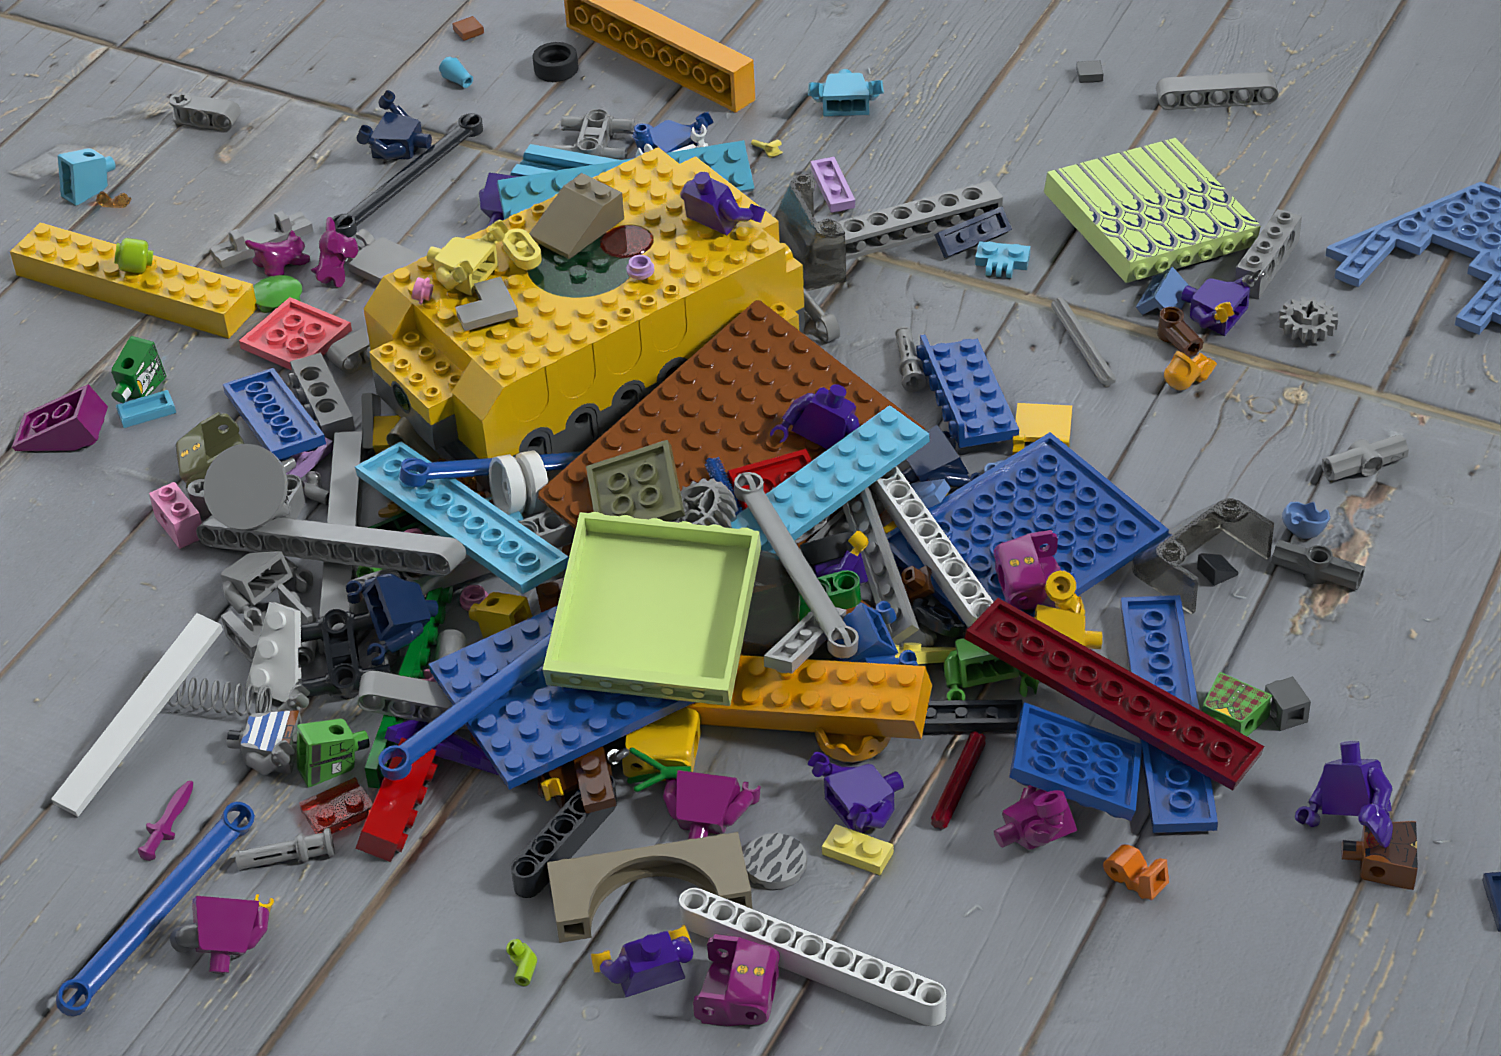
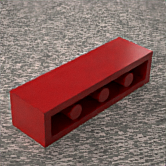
M401 738L398 746L408 739ZM431 749L414 762L410 773L403 779L389 780L384 777L361 830L355 849L389 862L392 861L395 851L402 853L408 838V834L403 833L405 827L412 829L418 811L413 809L415 803L422 805L428 787L423 786L425 780L432 781L437 768V764L432 763L436 750ZM393 757L389 768H396L403 757Z

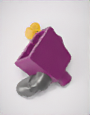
M256 894L254 900L195 896L192 899L193 924L175 928L170 935L171 946L177 952H186L195 948L196 952L211 953L209 972L229 973L230 956L244 955L247 950L255 948L267 932L269 912L274 899L269 898L267 904H262L258 900L259 894Z

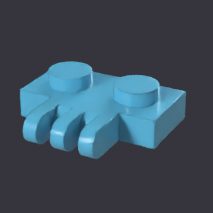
M979 241L975 265L986 266V276H991L992 270H996V277H1002V272L1006 271V278H1012L1014 269L1027 270L1031 246Z

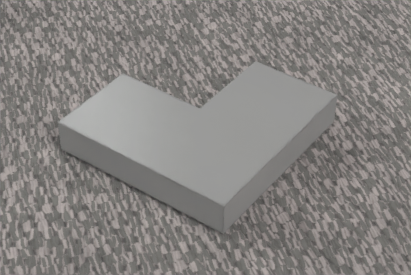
M501 277L474 283L479 301L455 307L456 315L464 331L518 317L517 307Z
M362 393L363 447L367 450H374L372 446L374 416H381V398L374 393Z

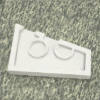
M269 602L245 689L252 684L254 692L258 693L261 686H268L271 689L272 698L282 702L290 699L289 692L294 686L298 685V679H301V668L298 667V649L301 647V611L275 602Z

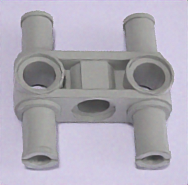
M600 108L590 110L583 117L562 115L561 130L580 131L578 141L574 146L553 144L552 148L625 160L627 159V148L608 147V143L613 133L633 134L634 127L636 126L635 119L614 118L606 110Z

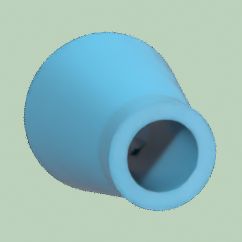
M446 57L441 62L439 71L443 78L457 83L464 88L472 84L473 76L468 73L457 58Z

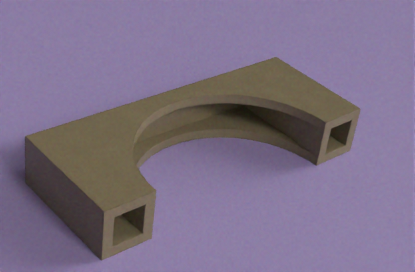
M738 832L547 862L559 943L592 938L591 927L593 917L603 900L619 887L647 877L682 879L698 886L702 890L752 909L751 887Z

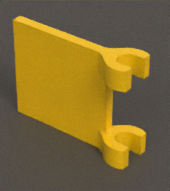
M1017 403L1015 421L1019 427V435L1013 436L1012 455L1024 449L1026 441L1035 442L1049 432L1069 447L1073 405Z

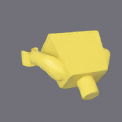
M502 220L494 222L488 229L490 232L480 239L454 237L443 249L431 247L428 250L427 261L435 264L436 278L446 289L451 290L454 288L472 296L475 292L474 283L485 281L498 266L495 244L503 241L505 234L509 230Z

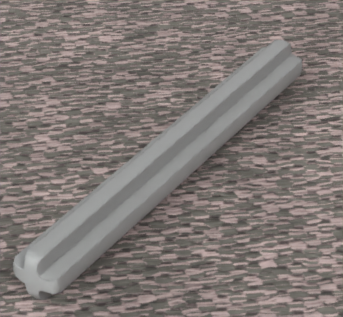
M1057 297L1055 301H1052L1051 307L1100 383L1104 387H1110L1112 383H1115L1116 377L1067 302L1062 297Z

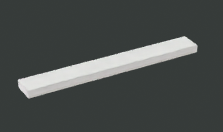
M196 613L51 798L54 805L79 817L223 631L221 624Z

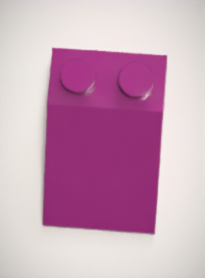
M89 384L24 413L12 448L15 451H65L91 446L99 438L108 406Z

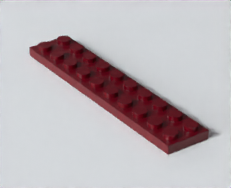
M997 598L966 630L965 640L1232 791L1262 755L1265 746L1000 598Z

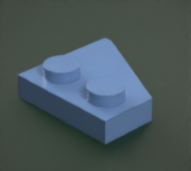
M945 479L910 484L927 509L940 504L951 489Z

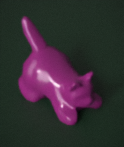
M327 217L326 231L319 240V265L312 268L311 271L316 274V279L321 283L327 284L333 280L334 286L339 288L345 282V260L347 258H355L359 248L354 238H348L336 232L332 217Z
M293 230L289 232L287 239L282 242L257 243L250 240L245 241L246 246L254 250L253 263L258 267H264V272L268 277L284 275V266L287 264L300 266L310 262V256L302 253L305 248L304 242L300 236L295 235Z

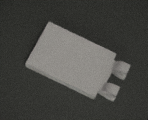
M361 229L356 233V238L363 241L358 245V250L360 251L355 258H347L344 265L349 266L350 272L378 285L383 276L394 272L398 268H403L425 256L384 237L376 241L370 232Z

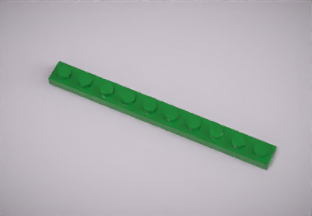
M452 586L444 589L440 587L428 592L426 600H435L437 602L438 613L435 617H431L430 621L424 626L423 633L409 644L398 675L423 679V667L428 666L430 663L431 645H436L438 626L443 624L445 620L446 603H451ZM383 715L364 768L368 788L380 789L384 776L381 773L378 760L380 753L389 746L399 745L385 739L387 727L406 722L407 719ZM391 759L385 763V767L389 768Z

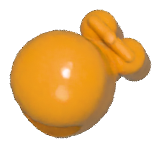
M1176 351L1170 364L1164 370V379L1172 388L1180 391L1186 390L1195 380L1198 382L1207 380L1217 366V363L1200 352L1191 360L1184 353Z

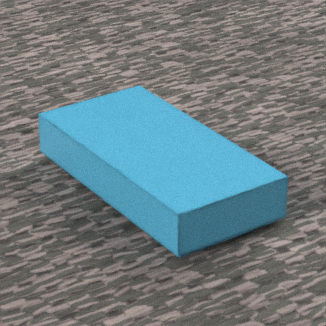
M168 390L116 405L123 428L176 413L175 405Z

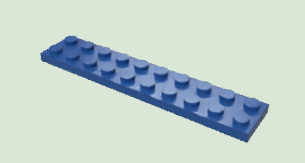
M1181 596L1121 597L1120 607L1130 672L1199 709ZM1139 738L1142 746L1141 754L1153 833L1217 831L1218 819L1211 778Z

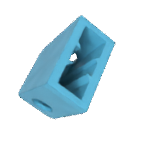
M89 148L59 154L58 167L61 197L77 206L106 189L108 186L107 172L116 168L113 158L111 156L104 157Z

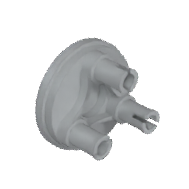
M239 444L221 452L210 464L204 479V498L210 513L220 523L237 530H252L267 524L272 519L278 517L287 518L284 516L285 514L291 515V507L285 503L288 489L286 471L281 461L271 451L254 444Z

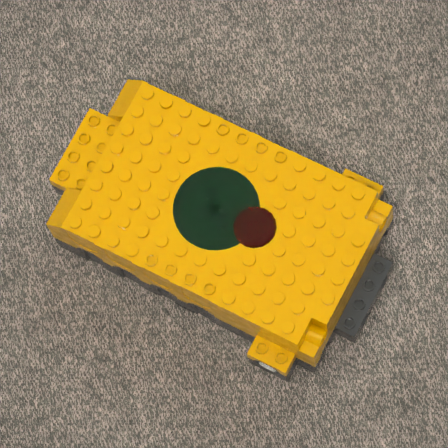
M657 147L593 177V179L622 192L624 220L570 259L536 242L541 249L542 261L534 269L524 270L517 267L504 251L502 241L495 244L498 266L486 280L497 277L502 278L517 307L518 317L464 331L456 315L455 307L479 301L476 292L471 296L454 288L451 290L446 289L437 280L435 264L429 263L427 256L383 276L364 307L376 394L401 418H407L415 432L435 451L442 447L456 461L494 458L509 454L516 456L518 453L533 450L539 455L585 451L754 301H762L803 333L805 326L803 265L793 257L790 248L785 243L779 242V221L767 211H765L761 223L753 220L739 221L727 236L687 218L684 200L680 197V191L685 183L693 180L699 172H707L710 178L727 185L740 208H749L750 204L759 205L696 156L679 164ZM557 194L550 199L511 215L503 220L504 224L509 230L523 229L530 233ZM490 226L465 238L480 239L490 232L488 230ZM633 256H648L654 264V273L644 280H636L628 276L626 266ZM418 277L423 279L428 277L430 279L429 284L434 285L433 292L429 301L423 300V303L419 304L418 300L412 299V291ZM489 475L473 476L491 494Z

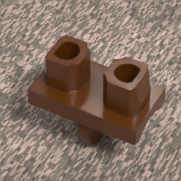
M927 565L920 569L910 566L904 569L901 574L910 605L915 599H926L927 596L935 593L931 582L932 569Z

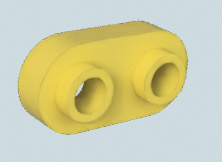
M523 229L508 230L502 241L503 249L514 264L524 270H532L537 267L542 261L541 249L530 234Z

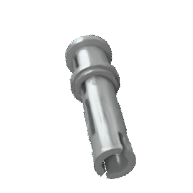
M903 326L895 331L901 357L899 372L903 375L902 386L909 392H917L925 387L926 377L922 373V361L916 355L912 331L909 327ZM913 377H915L916 384L913 383Z
M330 828L324 829L322 833L307 836L303 833L298 834V836H295V840L240 851L236 850L235 852L239 871L297 858L299 861L306 862L310 857L328 854L329 857L335 856Z

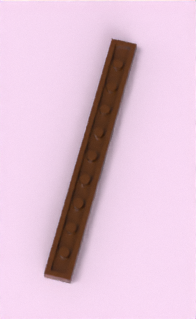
M564 578L536 586L541 613L558 605ZM603 746L574 759L585 813L617 806Z

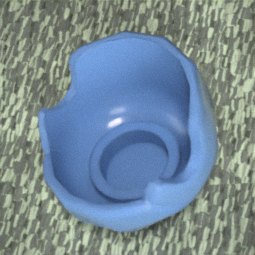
M1290 502L1282 512V519L1286 528L1295 536L1303 539L1317 537L1326 528L1331 519L1328 509L1319 512L1316 509L1315 502L1308 504Z

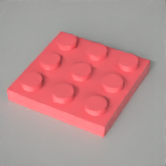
M289 297L239 340L240 348L292 370L290 361L321 353L322 356L326 354L333 343L344 338L352 331L351 322Z

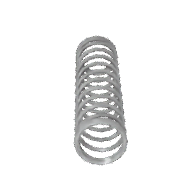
M151 671L144 672L140 679L139 686L142 684V682L145 680V678L149 675ZM192 677L189 683V703L187 705H182L181 703L186 688V679L183 681L180 696V686L177 689V703L172 704L170 700L168 701L171 707L179 704L182 708H187L190 705L194 710H198L202 706L205 711H210L213 708L214 711L220 713L225 709L228 714L236 711L240 716L246 713L250 716L252 714L249 709L254 697V687L250 684L247 688L245 696L246 710L243 713L238 711L243 692L241 683H238L235 687L234 710L228 711L226 708L231 695V684L229 681L225 683L223 688V707L221 710H217L215 707L220 692L218 680H215L212 685V705L210 708H205L203 705L209 687L206 678L202 680L200 685V705L198 707H194L192 704L197 691V679L195 677ZM194 680V691L191 697V686ZM206 682L205 694L202 700L203 685ZM217 683V692L214 699V688ZM228 685V695L225 702V693ZM240 686V693L237 702V691L238 687ZM261 686L258 690L255 704L256 713H262L261 709L265 700V690L266 705L263 713L270 711L272 692L268 686ZM251 688V697L248 704V695Z

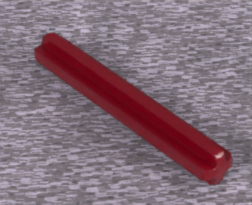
M977 732L970 734L931 816V825L934 828L938 827L941 830L947 828L985 747V735L978 734Z

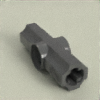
M1278 540L1271 561L1273 564L1304 573V578L1312 584L1318 585L1330 581L1358 590L1365 572V566L1333 557L1332 551L1325 546L1314 545L1305 548L1283 540Z

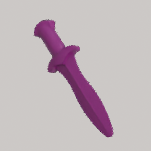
M187 781L177 790L168 803L163 816L157 823L146 824V830L151 835L145 845L138 848V853L143 860H154L156 858L155 851L162 840H173L175 838V833L171 832V827L188 803L193 789V781Z

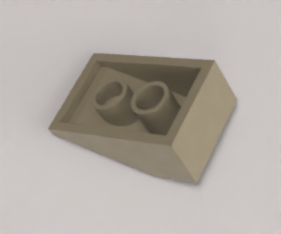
M581 173L562 187L529 234L538 244L570 259L624 220L622 192Z

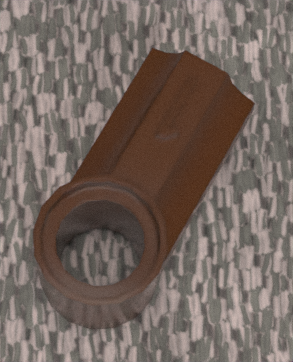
M1176 307L1163 308L1160 311L1157 331L1159 339L1172 343L1189 358L1196 356L1203 348L1204 341L1183 321L1184 313L1182 310Z

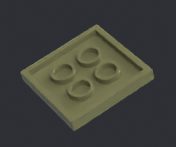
M668 440L586 466L594 512L610 516L628 515L633 518L648 520L657 518L667 522L685 516L672 447Z

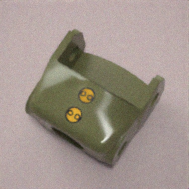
M217 412L201 421L176 442L179 475L186 483V488L194 480L205 479L210 464L221 452L232 446L245 444L239 434L238 424L228 414ZM221 425L228 426L226 430L218 429Z

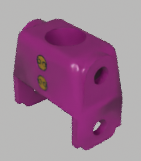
M1052 530L1029 533L997 545L993 551L995 570L1005 600L1008 604L1019 610H1036L1037 605L1056 608L1055 602L1047 596L1045 591L1048 577L1053 572L1061 571L1053 557L1057 552L1058 538L1055 533H1052ZM1042 544H1048L1046 547L1040 548Z
M714 934L713 937L708 939L707 943L708 959L713 963L706 974L700 994L694 997V1017L701 1020L702 1024L718 1026L760 1025L766 1023L770 1017L779 976V952L771 946L762 945L744 938ZM718 949H724L727 952L723 953L718 951Z

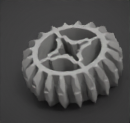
M703 478L699 483L692 481L690 486L682 487L680 493L685 516L668 522L679 523L686 521L696 525L709 526L715 524L724 528H732L731 522L737 519L735 513L738 511L734 495L721 481L716 482L714 478L709 481Z

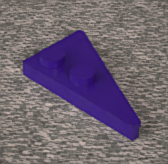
M409 720L387 727L385 739L399 744L401 738L409 739L429 723ZM454 733L433 748V750H436L435 755L440 758L499 775L481 748Z

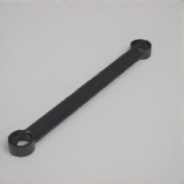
M475 113L462 115L458 119V126L347 214L334 216L332 219L335 223L336 232L348 238L354 236L357 232V226L466 138L480 135L483 132L481 116Z

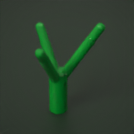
M633 747L629 749L631 754L659 770L658 772L628 778L627 782L629 784L643 782L634 787L635 792H639L663 779H677L678 770L692 772L691 766H664Z

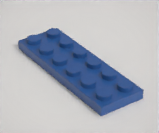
M274 368L223 384L224 393L261 445L271 451L280 461L287 460L292 455L304 451L311 452L320 446L326 445L323 432Z

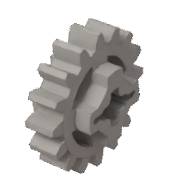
M1303 296L1301 301L1291 299L1290 304L1284 303L1283 309H1280L1279 328L1284 329V335L1292 334V340L1299 337L1302 343L1310 339L1313 343H1316L1317 338L1326 341L1327 335L1333 336L1334 330H1337L1338 311H1333V305L1326 306V300L1324 299L1320 302H1317L1315 297L1306 300Z

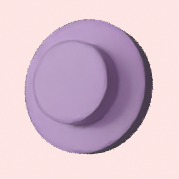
M636 255L630 258L626 271L631 278L644 280L654 273V264L648 256Z

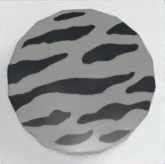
M772 833L755 838L746 847L743 854L749 880L754 884L757 882L764 885L766 889H784L796 884L807 868L805 848L800 841L786 834Z

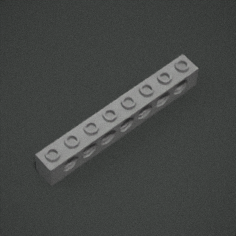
M986 181L801 231L802 252L813 269L934 237V234L1003 206V197L991 181Z

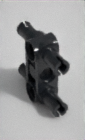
M332 609L324 616H321V618H318L317 622L301 624V643L319 639L324 642L328 668L326 676L299 680V684L303 685L310 692L307 698L329 694L330 697L352 699L359 694L360 680L364 673L379 671L392 674L389 663L366 669L360 666L356 635L361 631L375 629L369 612L355 614L351 611L345 612L341 609ZM335 624H345L340 630H332ZM344 678H353L352 682L348 685H340L341 680Z

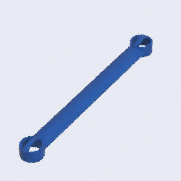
M584 451L540 454L546 471L563 470ZM407 458L402 461L399 479L408 486L420 487L425 485L427 480L489 475L492 458L426 463L418 458ZM409 471H416V472H419L420 474H414V473H411V472H409Z
M551 632L400 746L394 745L385 748L378 758L383 776L389 780H400L410 773L414 762L543 666ZM393 757H403L402 761L394 769L384 766Z
M243 802L229 804L215 826L72 980H68L61 985L56 995V1005L61 1013L67 1016H77L85 1012L95 993L239 836H243L249 831L255 816L249 805ZM232 811L240 812L230 824L227 814ZM246 817L248 824L244 827H237ZM70 988L77 989L71 999L65 1003L62 998L63 991ZM84 994L85 1003L78 1007H72Z

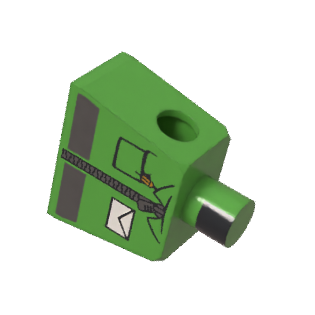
M343 719L297 725V769L308 788L351 771L355 766V752L370 747L367 732L363 730L352 733Z

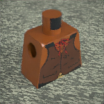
M1416 821L1392 822L1393 833L1387 848H1383L1375 839L1372 831L1364 825L1361 841H1342L1341 859L1360 861L1361 878L1363 880L1414 890L1418 871Z

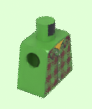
M1219 672L1204 701L1202 712L1243 735L1249 736L1269 718L1272 695Z

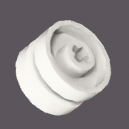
M536 451L521 452L516 454L515 458L510 454L492 458L489 468V484L492 499L497 508L507 515L520 511L521 514L524 511L528 515L546 511L548 506L539 500L538 493L549 482L544 463Z

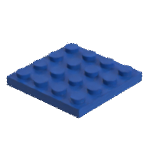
M1024 702L1019 716L1009 778L1016 780L1022 785H1031L1047 792L1063 791L1067 799L1076 801L1081 806L1093 807L1107 812L1112 817L1131 821L1136 811L1142 746L1135 741Z

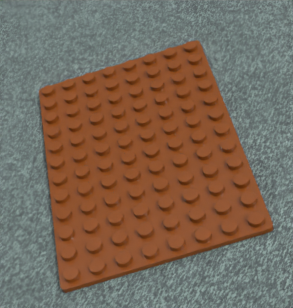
M756 300L539 491L538 498L576 529L580 512H594L586 466L664 440H668L672 447L680 491L683 486H690L692 481L699 483L703 478L707 481L711 479L705 467L707 463L705 460L708 458L719 457L720 463L724 466L725 475H727L728 470L807 449L813 461L828 449L791 431L792 425L788 428L789 435L787 439L782 443H779L784 437L782 430H775L772 437L770 432L776 425L782 424L784 421L782 417L795 399L807 393L816 394L823 387L830 390V387L835 384L843 386L847 392L845 399L855 404V415L858 417L860 426L890 405L925 430V428L766 304ZM842 506L830 514V520L843 508ZM817 532L810 535L804 541L796 543L798 548L801 549L800 545L807 543ZM761 567L759 578H755V582L767 587V580L781 567Z

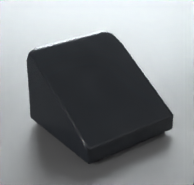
M1207 553L1198 555L1197 569L1214 586L1238 576V571L1222 555Z

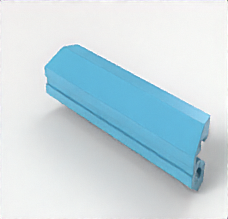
M530 144L524 152L523 160L520 164H516L510 175L521 177L619 160Z

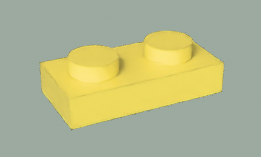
M835 824L822 845V855L881 875L894 853L893 844Z

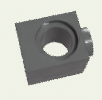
M1293 676L1265 685V692L1272 695L1270 717L1280 731L1308 723L1311 701Z

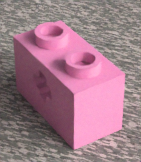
M175 482L149 493L156 520L179 549L199 540L196 529L202 524L200 513Z

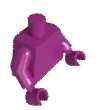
M678 770L677 779H666L663 800L670 816L677 820L679 827L683 830H690L688 839L708 837V833L724 834L726 828L732 826L750 805L759 802L761 786L758 785L756 789L751 790L748 789L749 783L744 781L742 791L740 792V786L735 777Z

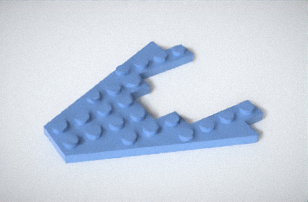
M1478 182L1331 244L1326 248L1327 257L1342 262L1335 271V279L1359 287L1395 247L1420 255L1432 242L1444 248L1462 253L1470 258H1475L1469 264L1467 274L1487 282L1456 316L1455 326L1480 335L1491 321L1501 324L1500 188Z

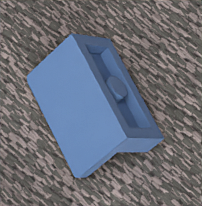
M1170 267L1152 278L1136 308L1142 315L1157 307L1160 310L1165 307H1176L1181 310L1185 301L1181 300V295L1188 284L1173 267Z

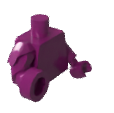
M1030 785L1023 789L1018 802L1003 810L1002 816L1006 825L994 830V836L1002 848L1016 842L1030 850L1077 831L1063 791L1047 792L1042 789L1037 790V787Z

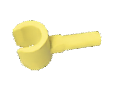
M755 139L751 141V145L765 150L769 158L783 153L778 148V146L782 145L778 139L770 143H763Z

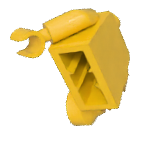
M1066 571L1053 572L1046 581L1045 591L1047 596L1055 602L1056 608L1037 605L1034 618L1089 649L1101 650L1102 632L1085 631V609L1082 598L1075 594L1076 581L1074 577Z

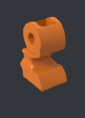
M1120 845L1103 862L1104 871L1112 880L1119 883L1125 882L1127 889L1136 891L1141 899L1153 900L1169 883L1167 859H1156L1147 867V863L1140 850L1131 845Z

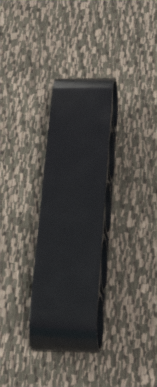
M610 775V779H611V783H612V787H613V792H614V796H615V800H616V805H617V795H616L615 780H614L613 776ZM579 788L512 862L511 874L515 893L522 898H532L538 895L550 882L547 862L571 859L615 810L616 806L585 813Z

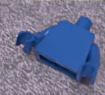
M880 601L874 610L872 607H868L860 602L851 613L844 617L843 621L846 626L858 632V650L855 655L849 658L834 656L829 660L918 666L916 655L911 650H905L898 658H895L898 651L885 624L893 623L897 617L895 610L891 608L890 603L887 601ZM843 639L834 641L837 644L845 645Z

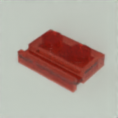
M354 777L299 802L302 814L304 813L315 834L324 832L326 828H330L331 834H334L366 819L373 802L363 787L358 784L357 778Z

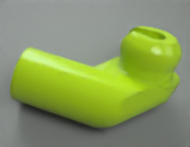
M513 939L507 944L506 952L518 967L514 981L518 985L528 986L537 964V956L526 943H522L519 939Z

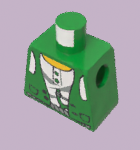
M130 336L111 370L117 385L111 395L120 403H125L128 398L138 399L148 396L166 378L167 375L153 341Z

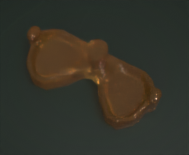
M103 191L99 192L96 198V202L99 205L111 208H125L132 200L125 193H120L111 199Z

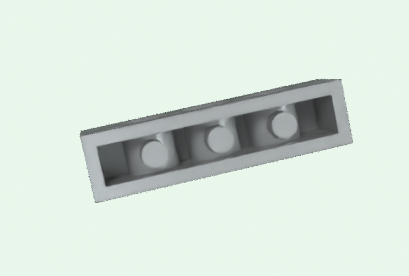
M1277 209L1237 265L1235 281L1245 275L1252 276L1260 269H1264L1266 272L1265 276L1262 279H1257L1254 282V286L1250 288V297L1256 299L1261 297L1299 242L1302 216Z
M317 353L290 361L292 373H288L290 384L293 389L297 388L298 401L301 405L305 404L303 406L323 432L325 438L332 440L334 444L335 432L355 431L353 416L322 354Z

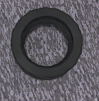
M564 42L543 44L534 50L532 55L535 75L547 82H560L570 79L577 73L579 68L576 49ZM556 60L563 61L560 63H548Z
M854 532L840 533L800 545L802 554L810 567L842 558L847 550L851 552L854 549L848 542Z

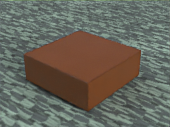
M474 16L452 23L453 30L463 41L484 34V27Z

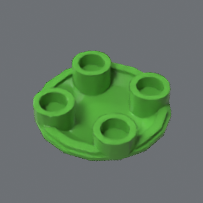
M270 276L260 280L253 287L256 304L259 305L260 310L264 313L274 311L289 297L301 302L302 285L291 276Z

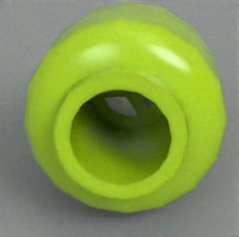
M124 238L121 243L116 245L114 263L118 264L121 271L143 273L146 270V265L152 266L154 251L149 250V244L145 240Z

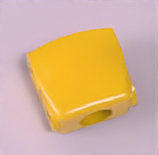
M684 707L627 734L626 748L630 749L633 747L664 766H691L693 772L700 740L701 716L696 710ZM630 752L622 759L623 773L627 777L659 771ZM637 763L642 767H634L632 764Z

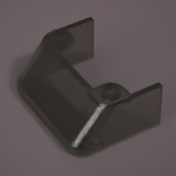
M1228 498L1197 511L1170 530L1165 536L1133 558L1132 572L1137 578L1164 596L1180 595L1182 608L1193 614L1196 612L1199 578L1179 564L1189 554L1222 531L1267 560L1271 557L1274 523L1237 499Z

